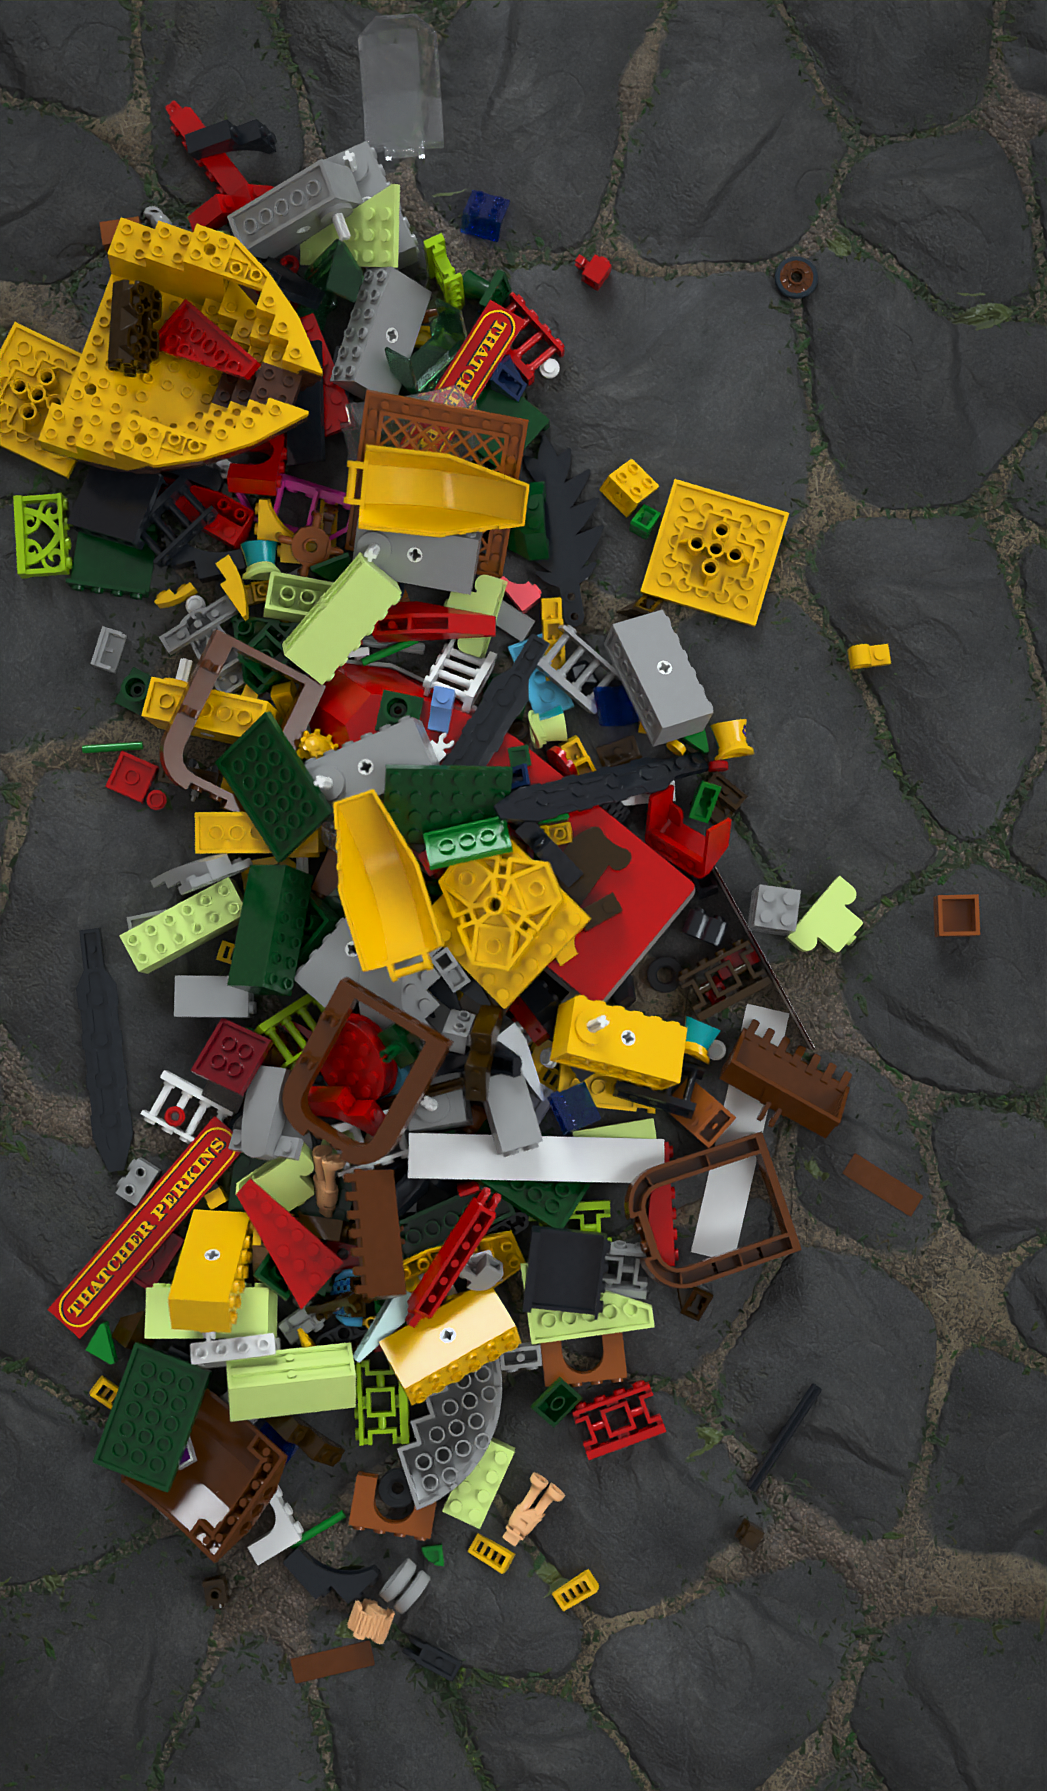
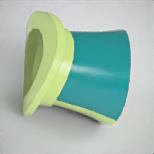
M254 540L243 542L240 545L247 566L246 573L242 575V579L269 580L271 571L281 573L275 565L277 542Z
M560 705L541 714H534V710L528 712L530 738L532 745L536 749L542 748L543 744H547L548 741H567L565 717Z

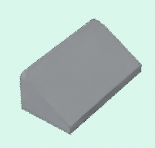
M502 600L496 626L516 639L524 641L529 635L535 620Z

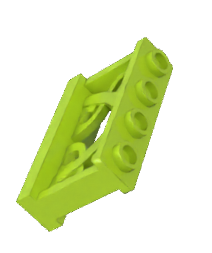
M62 493L13 496L17 574L22 579L38 576L70 575L69 569H72V559L69 557L68 549H71V540L67 534V530H70V525L67 524L69 518L66 516V511L69 510L68 499ZM40 503L38 510L26 507V504ZM48 503H55L58 507L57 513L51 514L52 507H50L45 515L43 513L44 507ZM35 518H37L33 527L27 525L29 520L34 522ZM58 519H59V527H58V525L54 522V521H56V520H58ZM41 521L46 523L55 533L51 542L43 550L36 541L28 539V535L34 533L39 528ZM30 546H36L39 553L36 554L35 549L34 552L30 553ZM59 555L61 561L58 566L50 567L46 563L45 558L48 557L52 562H55L53 557ZM42 562L44 568L30 569V566Z

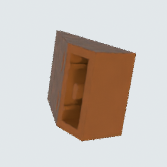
M688 1077L672 1094V1097L683 1098ZM695 1082L690 1100L696 1103L692 1119L672 1113L669 1114L707 1148H710L736 1117Z

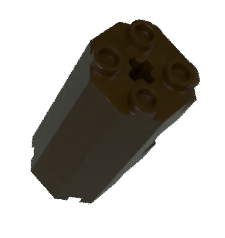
M120 280L113 283L108 349L109 370L122 372L127 377H136V374L149 373L151 362L158 359L159 333L156 329H153V323L161 318L162 295L159 290H155L154 286L135 280V284H129V280Z

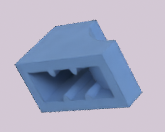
M434 686L428 730L448 734L456 696L455 689Z

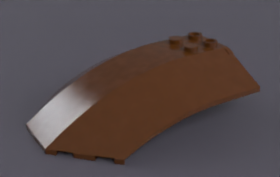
M206 1388L190 1433L197 1461L182 1470H177L170 1492H164L125 1475H121V1483L126 1484L163 1513L216 1563L251 1530L277 1491L288 1456L249 1420L230 1422L229 1404Z

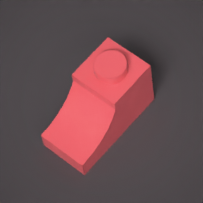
M504 576L500 578L508 581L505 595L520 612L527 613L541 601L540 594L542 592L536 584L532 585L529 581L526 584H516Z

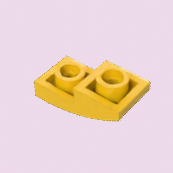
M269 580L251 582L249 585H244L248 606L266 602Z
M189 582L188 584L181 585L177 589L176 594L170 589L161 591L156 596L157 599L154 602L159 608H167L186 601L189 597L197 594L198 591Z
M571 822L539 826L557 846L569 844L573 840Z

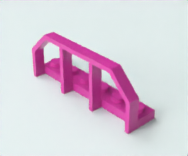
M281 474L282 487L278 488L273 508L277 516L285 487L290 492L297 493L300 491L305 493V496L313 498L306 526L313 523L314 518L311 512L316 510L319 498L324 499V502L335 505L338 503L343 505V508L350 510L351 504L343 503L344 497H346L345 492L287 474ZM236 493L241 504L253 510L244 493ZM256 514L253 519L254 521L258 522V515ZM283 523L293 533H295L297 529H299L297 527ZM348 523L345 528L330 535V541L346 533Z

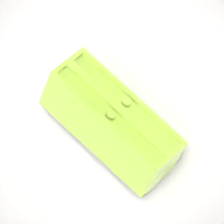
M360 552L282 643L284 655L321 685L326 681L329 682L335 675L334 671L347 662V656L360 647L364 636H369L373 632L377 621H382L386 617L389 607L399 602L402 592L398 583L373 562H368V558L364 557Z
M227 877L121 934L120 938L138 972L148 974L239 925L244 896L236 881Z
M153 1283V1288H146L145 1339L203 1338V1332L171 1329L168 1305L171 1284ZM245 1283V1291L240 1294L241 1307L236 1310L237 1323L233 1324L231 1333L216 1332V1338H237L273 1333L275 1338H277L278 1295L263 1283H255L254 1287H252L251 1283Z
M351 1342L276 1350L275 1355L226 1361L230 1422L356 1407V1373Z

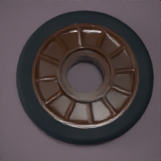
M799 256L783 260L775 272L777 288L783 295L793 299L804 298L811 294L818 282V273L815 266L808 259ZM798 273L801 275L802 280L794 282L791 279V275Z

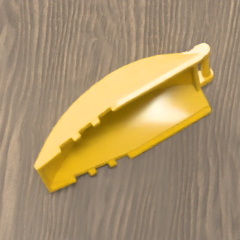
M366 445L364 462L347 461V467H349L346 497H344L343 503L360 505L359 529L441 538L449 535H463L471 532H485L492 529L525 526L529 493L528 483L451 454ZM357 468L363 469L361 498L354 497Z
M374 789L333 802L334 824L337 835L338 892L362 971L366 972L387 966L392 982H396L401 977L425 969L427 971L433 970V963L429 952L443 947L444 944L419 863ZM422 955V962L396 970L394 964Z

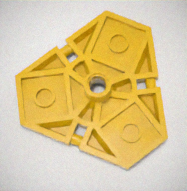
M500 855L451 865L438 881L453 919L458 920L460 925L456 928L471 965L511 970L535 937L533 935L536 931H540L543 928L544 924H546L547 920L564 899L550 862L514 857L506 859ZM502 867H507L506 874H501ZM495 899L500 901L501 906L498 911L493 907ZM467 914H470L472 919L469 922L465 918ZM525 922L531 925L528 930L522 927Z

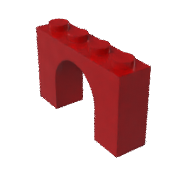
M287 432L250 450L269 455L271 458L266 462L257 465L230 463L227 474L228 492L277 496L278 488L282 487L281 474L285 473L284 460H287Z

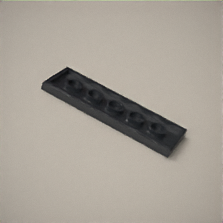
M310 341L323 371L322 341ZM322 375L320 382L316 381L314 386L307 387L298 394L294 406L309 411V415L305 422L287 431L288 466L325 462Z

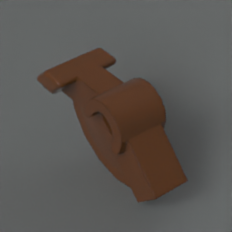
M325 504L324 508L328 510L327 512L324 511L323 530L328 535H331L332 525H334V511L339 510V506Z

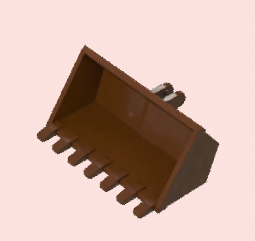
M753 1019L748 1029L743 1027L735 1046L721 1069L719 1079L763 1104L757 1116L758 1121L761 1122L764 1119L766 1112L770 1108L775 1112L768 1122L769 1127L772 1128L781 1114L826 1139L831 1131L841 1122L850 1089L847 1084L852 1074L845 1071L840 1081L832 1078L837 1067L835 1064L830 1062L823 1073L816 1069L821 1056L814 1054L809 1064L801 1060L806 1050L805 1047L799 1045L793 1055L786 1052L790 1039L784 1036L777 1047L770 1043L775 1030L768 1028L763 1038L755 1034L760 1022Z
M354 1169L353 1173H346L343 1175L345 1183H351L352 1192H346L345 1198L346 1201H353L354 1210L347 1211V1218L355 1220L356 1229L349 1230V1237L357 1238L358 1248H351V1256L359 1257L360 1265L353 1267V1275L361 1276V1285L354 1287L355 1294L363 1295V1303L406 1295L401 1247L402 1244H405V1239L400 1237V1232L404 1231V1228L399 1226L394 1171Z

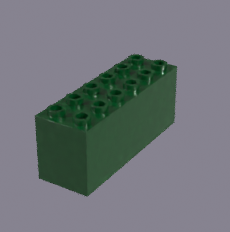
M250 865L228 977V986L256 995L291 996L313 875L288 865Z

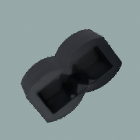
M695 907V910L690 909L681 933L720 947L728 927V923H725V918L718 915L710 917L706 915L707 911Z

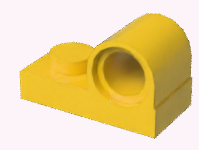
M860 644L852 646L847 650L850 670L891 664L888 644L874 646Z
M293 681L272 686L271 698L277 710L281 713L283 720L297 692Z

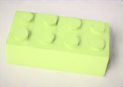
M271 571L263 617L300 623L334 582Z
M492 1437L482 1459L473 1471L455 1489L449 1492L442 1512L480 1529L515 1453V1447Z

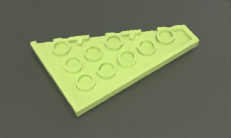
M391 184L353 209L352 214L345 218L351 235L350 239L340 241L335 226L332 223L301 243L300 265L398 268L400 185Z
M520 1263L523 1287L525 1289L527 1263ZM605 1290V1293H601L600 1300H603V1311L598 1313V1320H594V1315L532 1308L531 1313L527 1312L531 1344L653 1328L655 1326L652 1306Z

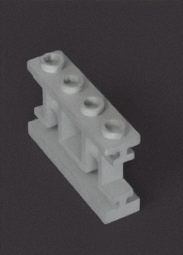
M620 1240L611 1242L610 1253H606L605 1260H615L618 1263L616 1274L603 1273V1280L606 1281L605 1290L629 1298L646 1299L647 1277L638 1276L639 1259L647 1257L646 1253L643 1254L640 1248V1242L635 1244ZM623 1255L635 1256L634 1265L623 1264ZM622 1272L633 1273L632 1281H621Z

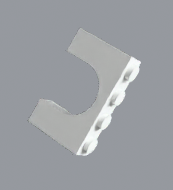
M279 1485L269 1502L276 1516L273 1529L252 1541L247 1547L257 1565L302 1539V1532H304L300 1522L295 1521L293 1518V1510L290 1504H285L281 1497L283 1493Z

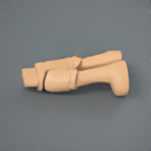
M318 1145L312 1151L315 1167L313 1181L317 1200L316 1204L319 1207V1213L330 1218L333 1216V1210L336 1209L338 1201V1185L335 1182V1172L342 1169L346 1162L339 1159L341 1154H332L331 1146Z
M535 1472L530 1477L532 1485L521 1504H518L516 1509H514L506 1526L507 1530L502 1536L513 1546H516L520 1540H524L525 1536L534 1529L545 1516L544 1511L553 1501L560 1502L565 1497V1494L556 1485L550 1483L536 1507H531L540 1492L548 1485V1480Z

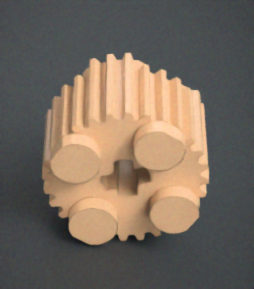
M365 1598L363 1602L355 1601L347 1627L354 1631L353 1636L357 1639L364 1640L367 1637L371 1638L375 1643L383 1644L395 1615L394 1611L388 1607L387 1610L377 1605L378 1602Z

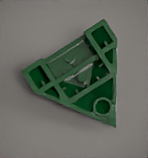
M545 481L528 483L529 493L525 526L510 529L507 549L523 556V558L529 561L550 559L549 540L545 529ZM490 530L482 534L487 539L489 537Z
M238 615L231 617L235 639L248 646L265 630L282 645L299 624L249 617L245 621L243 617ZM241 663L243 681L258 695L271 690L273 685L280 684L285 679L284 677L264 685Z

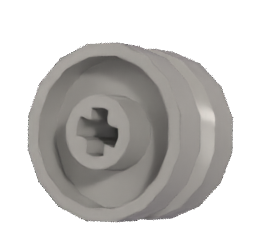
M409 1558L396 1569L379 1593V1596L386 1602L393 1600L397 1596L393 1608L401 1615L419 1598L431 1579L423 1570L413 1576L416 1571V1564Z

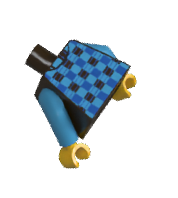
M353 1268L343 1270L335 1278L330 1295L355 1290V1286L361 1285V1276H354ZM363 1295L357 1299L361 1305V1309L357 1313L353 1311L347 1315L344 1311V1306L342 1309L332 1313L345 1326L362 1327V1325H366L368 1329L371 1325L370 1320H374L376 1317L371 1316L363 1319V1317H366V1303H363Z

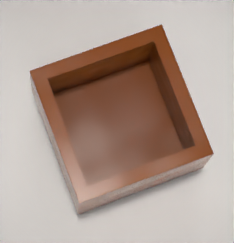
M979 894L937 895L933 897L935 937H976L980 935Z

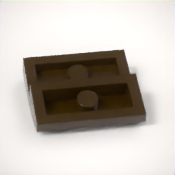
M633 734L595 748L602 768L607 766L614 767L642 758Z
M718 771L708 781V783L721 786L709 820L714 825L730 818L748 797Z

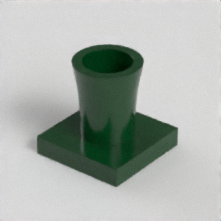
M499 269L491 282L480 277L472 270H467L462 276L464 297L479 301L482 312L490 300L503 307L512 291L505 272Z
M133 667L130 674L123 680L121 690L114 702L141 716L152 676Z
M383 690L375 731H380L379 728L387 724L393 726L399 723L398 720L405 716L420 720L424 698ZM397 709H402L400 714L395 713Z

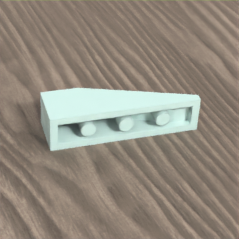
M406 1290V1295L385 1300L353 1354V1358L356 1361H362L379 1345V1341L390 1336L405 1322L409 1307L407 1301L412 1293Z

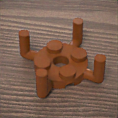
M317 510L311 512L314 518L312 525L300 527L293 537L285 536L281 532L275 534V538L280 543L290 545L292 555L302 564V568L297 570L298 576L308 577L310 566L326 561L330 555L337 557L344 554L340 547H332L329 536L320 528L322 514ZM315 541L316 549L311 552L307 551V542Z

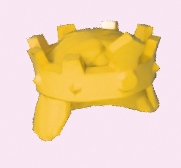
M315 729L314 733L311 734L306 730L303 732V737L299 747L296 749V753L301 760L303 758L308 760L314 757L318 759L323 757V753L328 750L335 749L336 751L338 744L332 743L333 736L330 734L327 737L320 735L319 729Z

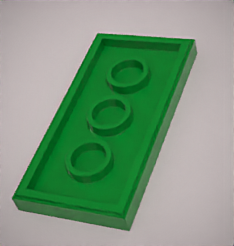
M498 816L423 833L430 870L513 851L506 820H499Z

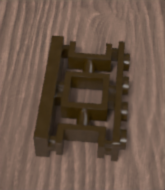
M740 939L732 943L733 948L727 951L723 948L715 952V957L709 961L707 958L700 960L696 963L697 967L690 970L688 967L678 972L680 976L676 980L681 989L691 985L700 1001L691 1007L698 1021L701 1022L772 984L764 969L756 973L752 969L746 955L754 951L749 940L744 941ZM745 948V951L739 953L743 964L734 968L730 960L721 963V959ZM709 966L710 969L703 973L707 980L706 984L698 987L694 979L685 981L686 978ZM727 966L735 984L719 992L710 974ZM748 971L751 979L760 976L761 979L736 991V988L743 985L738 975ZM712 990L716 998L725 996L724 999L700 1010L702 1006L707 1004L702 994Z

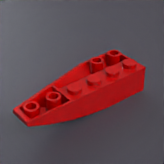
M163 478L169 486L175 481L174 479ZM192 485L190 487L191 493L206 509L212 505L219 512L216 515L215 521L209 525L207 524L201 531L234 550L241 549L240 545L246 542L250 535L255 512L221 492ZM161 486L157 497L160 496L168 487ZM181 496L176 501L175 505L192 523L201 515L184 496Z
M418 601L398 602L396 605L389 607L386 617L382 621H377L372 632V636L378 643L496 637V617Z

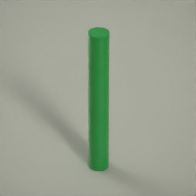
M399 642L360 660L362 665L365 666L419 642Z
M143 741L82 746L83 753L144 749Z
M341 1510L303 1533L302 1539L291 1545V1549L296 1548L346 1518L345 1512Z

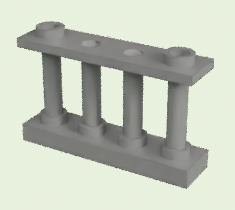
M560 625L558 629L563 635L546 656L542 657L536 668L587 713L595 715L600 709L595 705L597 698L614 678L616 680L621 679L614 665H610L576 635L577 631L572 626ZM570 639L578 648L561 669L555 670L551 666V661ZM585 652L593 660L575 683H570L565 679L567 677L566 674ZM600 665L608 673L590 695L585 696L580 692L582 690L581 687Z

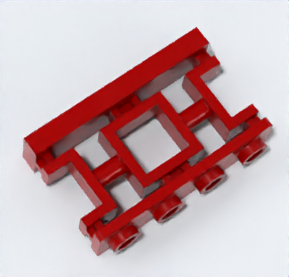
M644 1380L637 1381L632 1384L633 1387L626 1390L624 1387L618 1388L613 1391L612 1395L607 1397L605 1394L593 1398V1402L587 1404L586 1401L580 1402L571 1410L575 1423L586 1420L591 1434V1439L583 1441L588 1460L666 1432L660 1413L650 1417L644 1399L653 1396L649 1382L644 1383ZM645 1391L638 1394L641 1402L639 1407L630 1409L627 1399L618 1402L620 1399ZM607 1405L599 1409L603 1420L591 1424L588 1413L579 1415ZM624 1406L631 1424L611 1431L605 1413ZM645 1413L648 1424L657 1422L629 1432L637 1429L633 1417ZM606 1428L609 1438L618 1436L591 1446L598 1443L595 1431Z

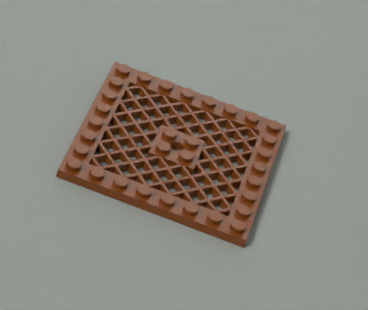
M367 390L357 461L364 462L366 445L384 446L383 444L391 439L396 448L403 449L411 443L415 450L426 451L431 447L434 452L440 453L435 444L443 439L448 448L441 453L447 454L451 451L454 456L461 459L472 455L477 465L485 467L484 463L492 459L497 466L493 471H499L501 474L519 480L529 420ZM384 416H390L387 420L384 421ZM399 418L411 421L403 425ZM394 419L399 429L391 433L386 424ZM419 422L427 423L430 425L423 429ZM414 423L420 432L412 437L406 428ZM439 426L448 427L450 429L446 432H443ZM434 427L440 436L432 441L426 432ZM383 429L388 437L381 441ZM460 430L470 431V433L463 436ZM455 431L460 440L452 445L446 436ZM400 432H403L408 439L402 445L395 438ZM480 434H486L491 436L483 440ZM421 435L428 443L422 449L415 442ZM475 435L480 444L472 449L467 439ZM499 437L505 438L504 443L501 441ZM492 439H495L500 446L494 452L487 445ZM461 443L468 450L463 456H460L455 449ZM483 446L488 456L480 460L475 451ZM503 450L500 464L495 455ZM358 468L355 498H361L363 469ZM351 504L345 550L354 551L360 505ZM511 528L490 530L488 542L482 535L481 542L484 546L480 548L476 574L489 575L499 579L503 577Z

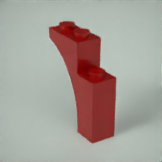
M244 184L232 195L215 194L188 216L192 231L194 232L196 224L213 230L219 229L229 223L228 215L275 186Z
M312 1086L308 1094V1105L315 1116H326L347 1122L363 1130L373 1138L386 1116L375 1100H356L345 1086Z

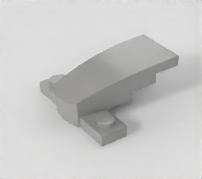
M226 594L206 608H199L187 614L179 625L161 635L159 639L170 655L191 644L199 660L212 632L217 629L224 632L220 624L236 615L238 611ZM232 649L214 686L217 691L234 694L245 687L246 683L243 681L241 663L237 659L238 653Z
M214 854L171 869L150 881L153 888L166 884L168 888L181 884L178 889L181 895L239 874L250 868V865H253L250 858L243 861L241 858L230 862L227 854Z
M260 1066L247 1088L242 1130H233L228 1149L243 1152L250 1157L261 1160L284 1158L299 1161L304 1140L296 1137L281 1136L287 1119L283 1113V1090L290 1075V1070Z

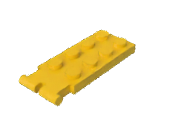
M559 1065L556 1103L637 1112V1108L647 1109V1113L655 1114L656 1110L652 1107L614 1097L613 1092L617 1080H623L594 1073L580 1083L570 1066ZM632 1083V1085L643 1087V1085Z

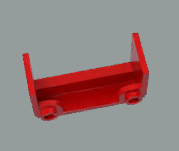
M671 784L666 790L655 792L649 796L645 842L663 858L694 877L701 879L711 872L728 848L732 819L727 818L707 829L706 836L683 823V811L673 803L674 785Z

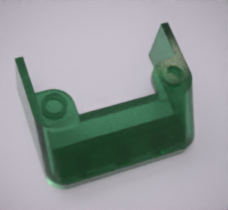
M336 239L308 267L304 276L306 280L326 293L317 310L297 304L296 313L299 318L314 313L321 333L324 331L327 315L334 311L338 305L337 295L355 303L359 287L364 280L363 271L345 242Z
M438 298L435 302L439 316L430 324L431 338L410 358H407L388 347L384 349L391 373L414 398L426 400L432 394L468 336L462 311Z

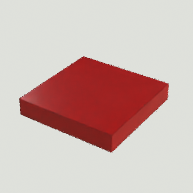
M121 751L105 787L143 804L159 767Z

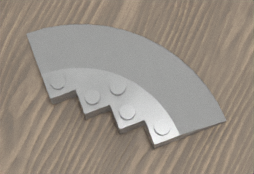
M442 947L429 952L430 958ZM421 955L394 965L396 970L422 962L423 958ZM360 965L358 978L360 985L436 1030L426 1019L440 1005L438 1000L427 990L441 977L434 966L433 970L427 971L425 969L392 982L387 966L363 972ZM358 1000L360 1015L371 1019L382 1030L394 1023ZM419 1038L423 1045H425L426 1041Z
M499 1358L482 1365L476 1372L468 1373L460 1381L447 1385L441 1392L428 1396L426 1403L430 1414L410 1421L416 1441L400 1446L397 1450L416 1510L436 1502L455 1489L473 1471L487 1450L497 1426L502 1401V1374Z

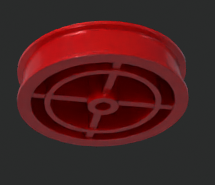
M351 1013L320 1070L329 1086H345L356 1100L377 1101L392 1091L398 1077V1065L395 1060L392 1059L389 1063H384L382 1059L387 1055H384L382 1058L379 1056V1053L386 1047L377 1035L382 1029L371 1019L360 1014Z

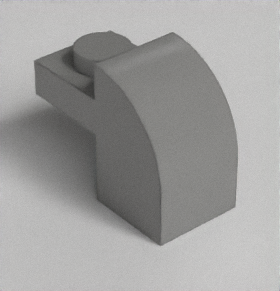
M447 947L431 957L432 963L453 993L471 981Z
M486 1253L477 1264L468 1260L459 1277L467 1279L468 1289L474 1291L487 1290L503 1277V1263Z

